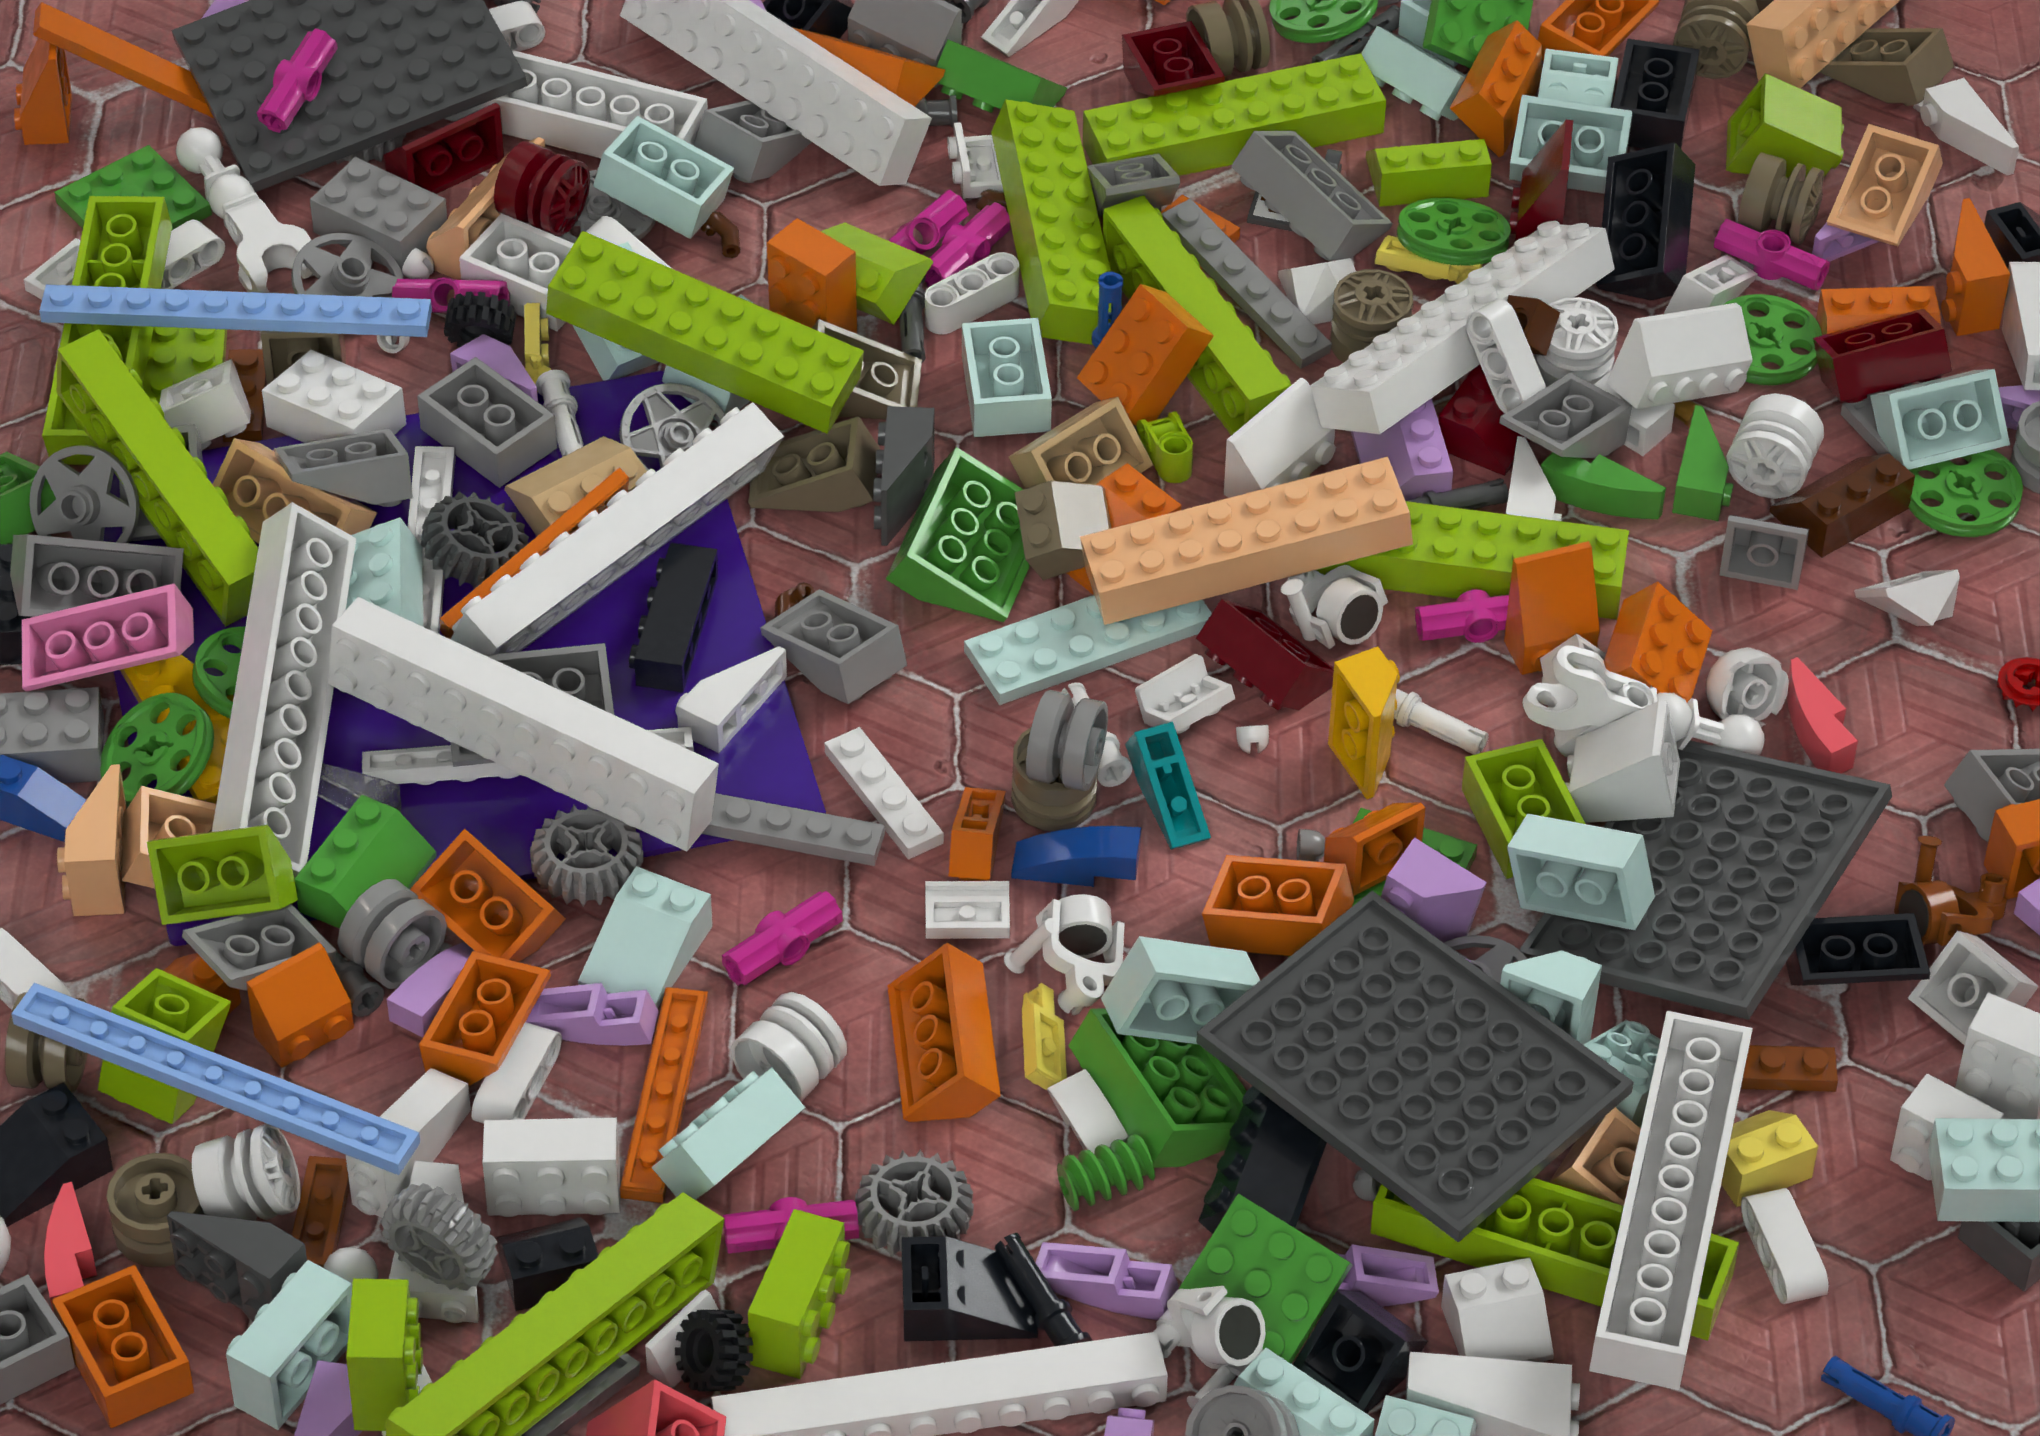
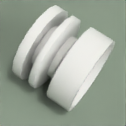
M1581 297L1563 298L1550 303L1549 306L1560 312L1547 355L1534 354L1545 385L1548 387L1570 372L1594 385L1611 371L1614 366V352L1619 329L1616 317L1606 306L1597 301Z
M1774 393L1762 395L1752 401L1726 455L1729 466L1728 470L1733 479L1745 490L1761 497L1784 498L1799 491L1824 438L1823 423L1817 412L1805 402L1790 395Z
M789 992L781 994L773 1005L764 1011L760 1021L753 1022L735 1040L731 1046V1053L736 1069L743 1079L752 1071H755L760 1077L772 1067L802 1102L817 1086L819 1079H824L847 1055V1043L842 1030L835 1020L818 1003L804 995Z
M263 1124L253 1130L241 1131L237 1134L236 1139L227 1135L195 1146L192 1154V1175L198 1200L205 1215L256 1221L257 1216L268 1220L277 1214L285 1215L297 1210L300 1202L298 1168L285 1136L277 1127Z

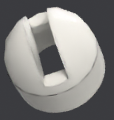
M415 248L406 258L402 274L410 279H428L434 271V263L427 253Z
M377 335V342L385 352L397 353L408 345L410 337L399 336V344H395L398 336Z
M1269 726L1236 727L1238 746L1242 751L1250 754V743L1256 742L1257 751L1261 753L1269 743Z

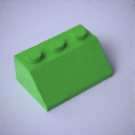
M948 39L937 64L938 68L945 69L944 77L938 82L943 85L942 93L949 96L956 95V98L961 100L963 94L973 97V106L990 113L993 112L994 107L1001 109L1005 99L1054 107L1067 90V87Z
M361 794L295 877L298 910L303 914L340 929L348 910L367 889L385 879H396L411 889L436 858V851L398 809Z

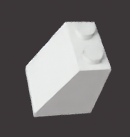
M1667 700L1657 701L1576 738L1574 755H1568L1567 758L1570 782L1565 784L1585 823L1674 817L1680 759Z

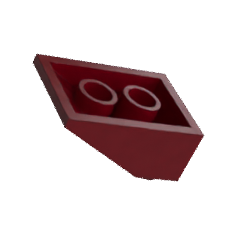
M1192 21L1122 35L1123 70L1135 91L1155 97L1225 82L1224 74Z
M1566 119L1523 170L1521 187L1513 186L1511 208L1518 209V212L1511 211L1510 234H1516L1515 241L1529 236L1537 230L1538 225L1544 222L1558 221L1559 224L1563 225L1573 120Z

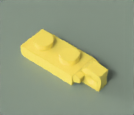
M1390 235L1384 238L1376 252L1375 264L1386 266L1391 271H1410L1422 274L1428 279H1448L1449 281H1455L1457 284L1468 278V274L1471 271L1480 269L1483 265H1450L1434 262L1412 253L1400 243L1398 237Z
M526 303L524 305L525 370L536 385L538 377L544 372L551 370L548 367L549 345L548 343L542 344V341H549L548 318H541L540 303Z
M1040 983L1038 987L1023 995L1022 1035L1024 1071L1026 1079L1047 1090L1048 1087L1067 1078L1064 1020L1055 1015L1054 990Z

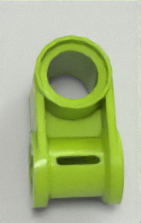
M1172 411L1165 418L1149 422L1146 419L1138 420L1136 426L1137 434L1159 477L1169 483H1182L1188 480L1192 475L1193 441L1184 428L1179 414L1176 411Z

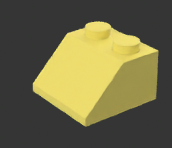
M1768 1110L1733 1124L1721 1185L1736 1207L1741 1206L1742 1197L1787 1188L1811 1179L1818 1145L1795 1114Z

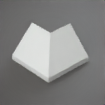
M1351 258L1279 270L1278 277L1287 298L1313 324L1332 321L1334 290L1341 279L1350 273L1356 272Z
M1958 569L1923 571L1856 589L1854 592L1857 599L1915 626H1933L1935 621L1953 616L1960 576Z

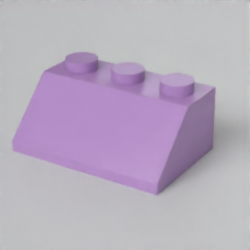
M1432 398L1381 434L1351 431L1359 463L1388 457L1405 500L1422 497L1423 493L1428 491L1439 493L1452 490L1453 469Z
M1414 837L1387 875L1381 897L1444 943L1451 939L1468 935L1487 882Z

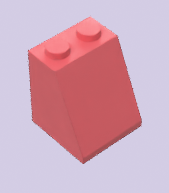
M654 1379L590 1420L587 1424L586 1436H724L726 1416Z

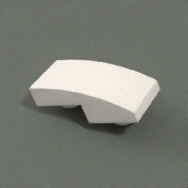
M1086 1069L1047 1088L1066 1126H1071L1083 1150H1090L1094 1154V1150L1098 1145L1103 1144L1110 1148L1114 1140L1127 1141L1128 1134L1106 1097Z

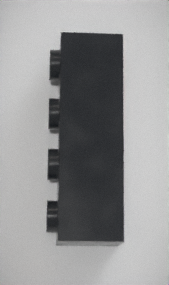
M670 542L666 558H659L656 570L658 584L657 587H650L647 599L648 616L642 615L639 622V645L633 644L630 650L629 668L635 669L636 686L684 692L718 579L717 549Z

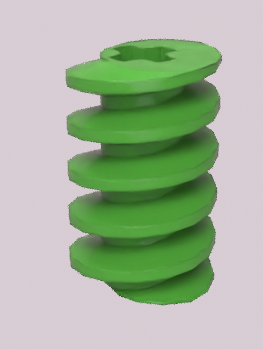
M1137 1134L1130 1135L1126 1143L1120 1139L1114 1140L1110 1148L1103 1144L1098 1145L1094 1150V1154L1090 1150H1082L1078 1155V1159L1074 1155H1067L1062 1159V1165L1060 1163L1057 1165L1060 1188L1067 1203L1074 1212L1079 1210V1197L1081 1196L1084 1197L1089 1206H1094L1096 1191L1101 1193L1104 1200L1109 1201L1112 1198V1186H1116L1119 1193L1125 1196L1128 1193L1127 1181L1131 1180L1136 1189L1140 1191L1144 1188L1143 1176L1147 1175L1153 1181L1155 1179L1151 1155L1144 1140Z

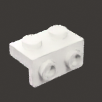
M961 122L954 123V137H947L949 159H956V162H952L954 184H960L963 199L981 197L980 193L987 189L1004 192L992 135L964 137Z
M1198 654L1188 657L1137 686L1135 689L1144 724L1155 727L1173 722L1177 734L1185 732L1190 728L1191 724L1201 718L1218 713L1222 706L1235 699L1232 685L1208 676L1204 659Z

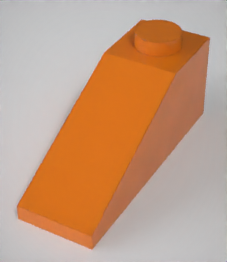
M965 787L951 830L948 877H958L960 881H990L995 864L1006 791Z

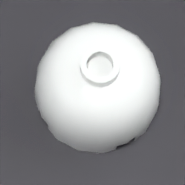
M1752 648L1731 650L1715 662L1706 679V695L1710 708L1722 720L1732 714H1743L1758 721L1760 727H1763L1766 724L1760 720L1767 718L1771 712L1777 715L1782 709L1788 695V675L1782 670L1781 663L1768 653Z

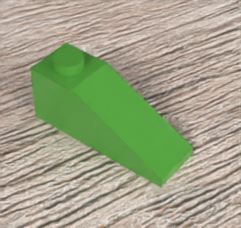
M1695 405L1676 483L1672 513L1719 521L1722 506H1730L1734 484L1726 483L1729 466L1703 406Z

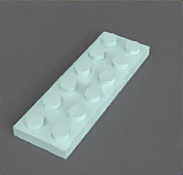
M1092 595L965 640L964 652L998 704L1002 705L1197 635L1212 612L1203 600L1104 625L1095 596Z

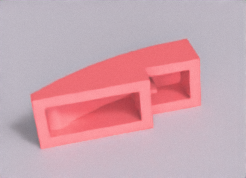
M1798 657L1792 659L1788 674L1787 703L1792 725L1800 744L1816 768L1844 773L1853 768L1858 740L1843 726L1846 708Z
M72 1182L62 1185L53 1205L46 1231L44 1247L45 1278L53 1313L54 1309L51 1299L84 1286L82 1279L97 1276L92 1247Z

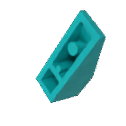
M1169 722L1134 732L1125 743L1137 783L1170 849L1173 850L1209 840L1211 838L1174 723Z

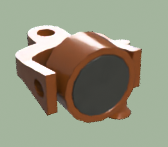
M1919 836L1918 841L1921 845L1914 883L1899 882L1894 913L1915 914L1923 945L1936 943L1941 946L1947 945L1957 931L1972 935L1990 933L1993 920L2002 919L2005 915L2007 899L2004 897V891L2007 886V879H2003V876L1997 874H1982L1980 876L1979 891L1966 893L1940 880L1931 881L1937 846L1941 845L1942 841L1933 836Z

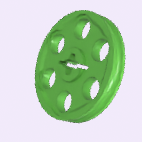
M1271 0L1269 9L1275 30L1284 38L1301 43H1321L1347 36L1364 26L1375 14L1378 0ZM1351 10H1358L1355 13L1345 14ZM1291 16H1298L1291 20H1285L1286 18ZM1317 24H1325L1322 27L1313 28Z
M1430 198L1413 202L1400 212L1399 225L1397 227V237L1406 249L1422 258L1450 265H1479L1491 262L1493 256L1508 250L1511 233L1510 224L1497 211L1473 201L1456 198Z
M1765 294L1740 296L1723 304L1737 303L1742 307L1753 359L1747 371L1745 382L1758 385H1782L1799 380L1814 369L1818 361L1813 338L1822 336V330L1814 316L1804 307L1791 300ZM1760 310L1766 313L1767 315L1763 317H1755L1751 315L1749 311ZM1788 321L1798 322L1803 327L1790 328L1786 326L1784 323ZM1800 347L1808 350L1810 353L1799 355L1791 349ZM1773 362L1781 368L1771 370L1765 368L1762 364Z
M1993 449L1960 457L1969 462L1966 465H1956L1947 460L1909 470L1915 475L1908 508L1917 519L1936 531L1959 537L1985 536L2005 528L2014 520L2019 511L2023 494L2021 476L2006 457ZM1923 470L1931 471L1937 477L1932 479L1923 478L1918 472ZM1991 471L1998 472L2004 478L1994 480L1987 477L1985 473ZM1932 498L1939 501L1941 505L1930 507L1922 503V500ZM1999 499L2005 501L2009 506L1998 508L1991 505L1989 501ZM1960 513H1970L1977 519L1974 521H1964L1957 515Z
M245 626L223 629L205 639L197 651L192 670L193 683L200 697L212 709L227 718H231L233 702L227 696L234 695L241 653H230L223 646L234 645L242 650ZM216 668L222 671L224 675L213 676L204 669Z
M163 693L147 698L130 709L119 720L108 736L101 756V778L111 765L120 764L121 773L131 767L129 776L123 781L127 807L141 786L146 787L151 781L156 779L157 784L154 789L183 795L197 781L209 761L214 742V730L210 717L192 699L182 694ZM170 708L167 718L157 724V718L160 713ZM196 720L194 729L190 733L183 735L185 726L189 722ZM137 732L135 741L128 747H124L129 735ZM190 755V760L186 767L176 771L178 763L184 757Z

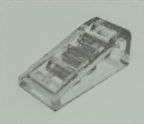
M322 763L317 794L320 798L348 812L362 794L394 807L399 812L401 811L399 785L385 779Z

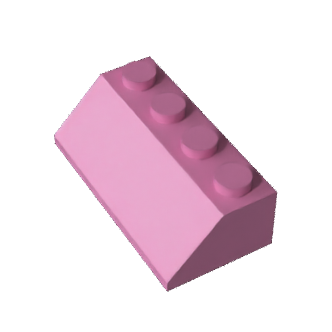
M174 583L22 619V688L27 692L180 656L194 643L193 608Z

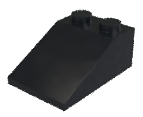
M64 1082L26 1101L0 1125V1216L4 1219L7 1227L55 1202L64 1183L72 1182L75 1191L113 1171L107 1137Z

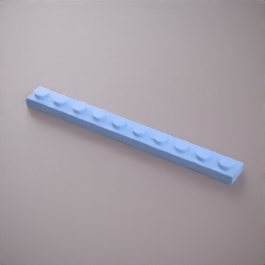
M46 284L39 312L41 322L427 337L432 306L431 299Z
M37 983L31 986L11 1013L14 1025L397 1175H400L420 1144V1134L417 1131Z

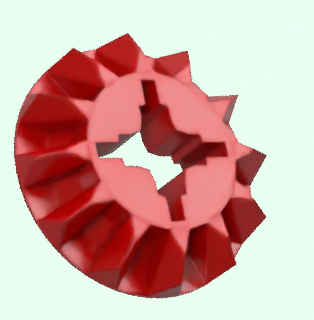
M2029 657L2017 658L2002 666L1998 674L1997 688L2002 690L2003 700H2013L2016 708L2022 704L2028 705L2032 712L2040 705V659ZM2033 679H2036L2035 687H2031L2030 690L2023 688V685H2027Z

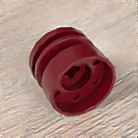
M522 141L506 156L499 170L493 197L495 209L499 214L502 213L521 222L530 223L533 227L555 236H562L575 225L585 207L591 180L589 168L582 161L570 159L569 156L562 154L555 155L551 149L529 141Z

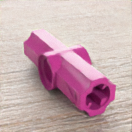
M315 28L312 32H307L290 61L284 59L278 64L273 77V88L257 111L258 120L266 125L269 130L278 133L282 130H287L305 100L311 102L316 98L321 87L322 73L338 49L336 40L331 38L326 31Z
M950 189L946 190L910 222L900 226L888 241L922 255L927 250L935 247L951 226L959 224L969 215L967 204L960 195L955 194ZM914 228L921 233L922 244L915 241L913 237Z
M996 202L992 205H986L966 225L954 224L944 236L942 246L929 257L933 264L925 275L927 287L989 256L991 247L1011 229L1009 214L1004 206Z
M1726 218L1715 237L1714 248L1753 264L1754 272L1758 273L1757 276L1763 279L1776 280L1784 277L1818 291L1829 272V261L1791 246L1790 238L1782 231L1766 230L1760 233Z
M445 277L438 279H397L395 286L392 287V298L431 299L432 313H447V296L451 289H454L455 295L461 293L463 296H465L466 292H473L474 296H478L479 292H485L486 297H490L493 294L498 296V301L505 299L510 303V292L505 281L453 280Z
M1474 589L1461 594L1456 602L1415 607L1418 638L1425 641L1465 635V638L1473 643L1488 641L1494 638L1498 631L1505 630L1509 595L1490 597L1486 591Z
M819 891L785 914L779 910L767 914L757 925L755 934L722 955V965L728 972L729 978L738 986L741 984L747 985L780 962L788 966L799 961L807 952L810 942L843 921L842 911L838 907L836 899L827 891L823 893Z
M786 1197L775 1201L768 1210L723 1215L726 1252L730 1254L773 1248L776 1250L793 1209L844 1222L845 1240L858 1239L859 1225L856 1202L854 1200L807 1205L800 1198Z

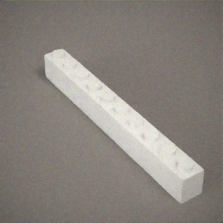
M1156 1331L711 1397L713 1410L726 1416L724 1436H936L956 1432L972 1433L978 1429L997 1426L1013 1427L1023 1422L1044 1419L1060 1420L1067 1416L1091 1412L1100 1414L1112 1409H1118L1119 1407L1151 1406L1155 1403L1166 1401L1168 1374Z

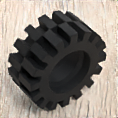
M466 292L465 296L461 293L457 294L448 303L444 335L448 337V341L451 343L457 342V347L459 348L482 334L511 345L516 321L515 308L513 305L508 306L509 302L505 299L498 301V296L492 294L490 297H486L485 292H479L478 296H474L473 292Z
M697 1310V1312L689 1313L687 1315L689 1320H683L680 1324L684 1332H677L676 1340L681 1342L680 1347H675V1355L681 1356V1361L677 1362L676 1366L678 1371H685L681 1379L684 1383H689L688 1387L692 1390L732 1391L736 1389L735 1386L743 1384L744 1379L742 1376L749 1374L750 1368L746 1365V1361H753V1353H748V1346L753 1345L752 1337L745 1336L750 1331L747 1323L741 1324L743 1317L740 1314H734V1310Z

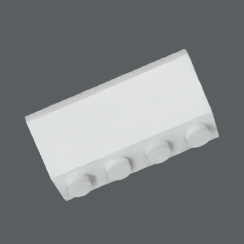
M1737 303L1634 319L1606 384L1636 409L1738 392L1747 379L1746 374L1753 361L1742 307Z

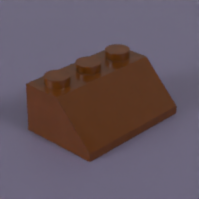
M1889 453L1859 457L1770 506L1769 512L1783 525L1809 529L1807 546L1823 558L1909 509L1908 506L1911 501L1910 496L1913 491L1915 475Z

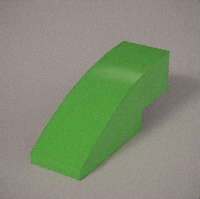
M1552 452L1541 464V469L1556 496V500L1612 516L1659 519L1662 515L1666 487L1600 454L1590 463L1582 458L1561 457Z

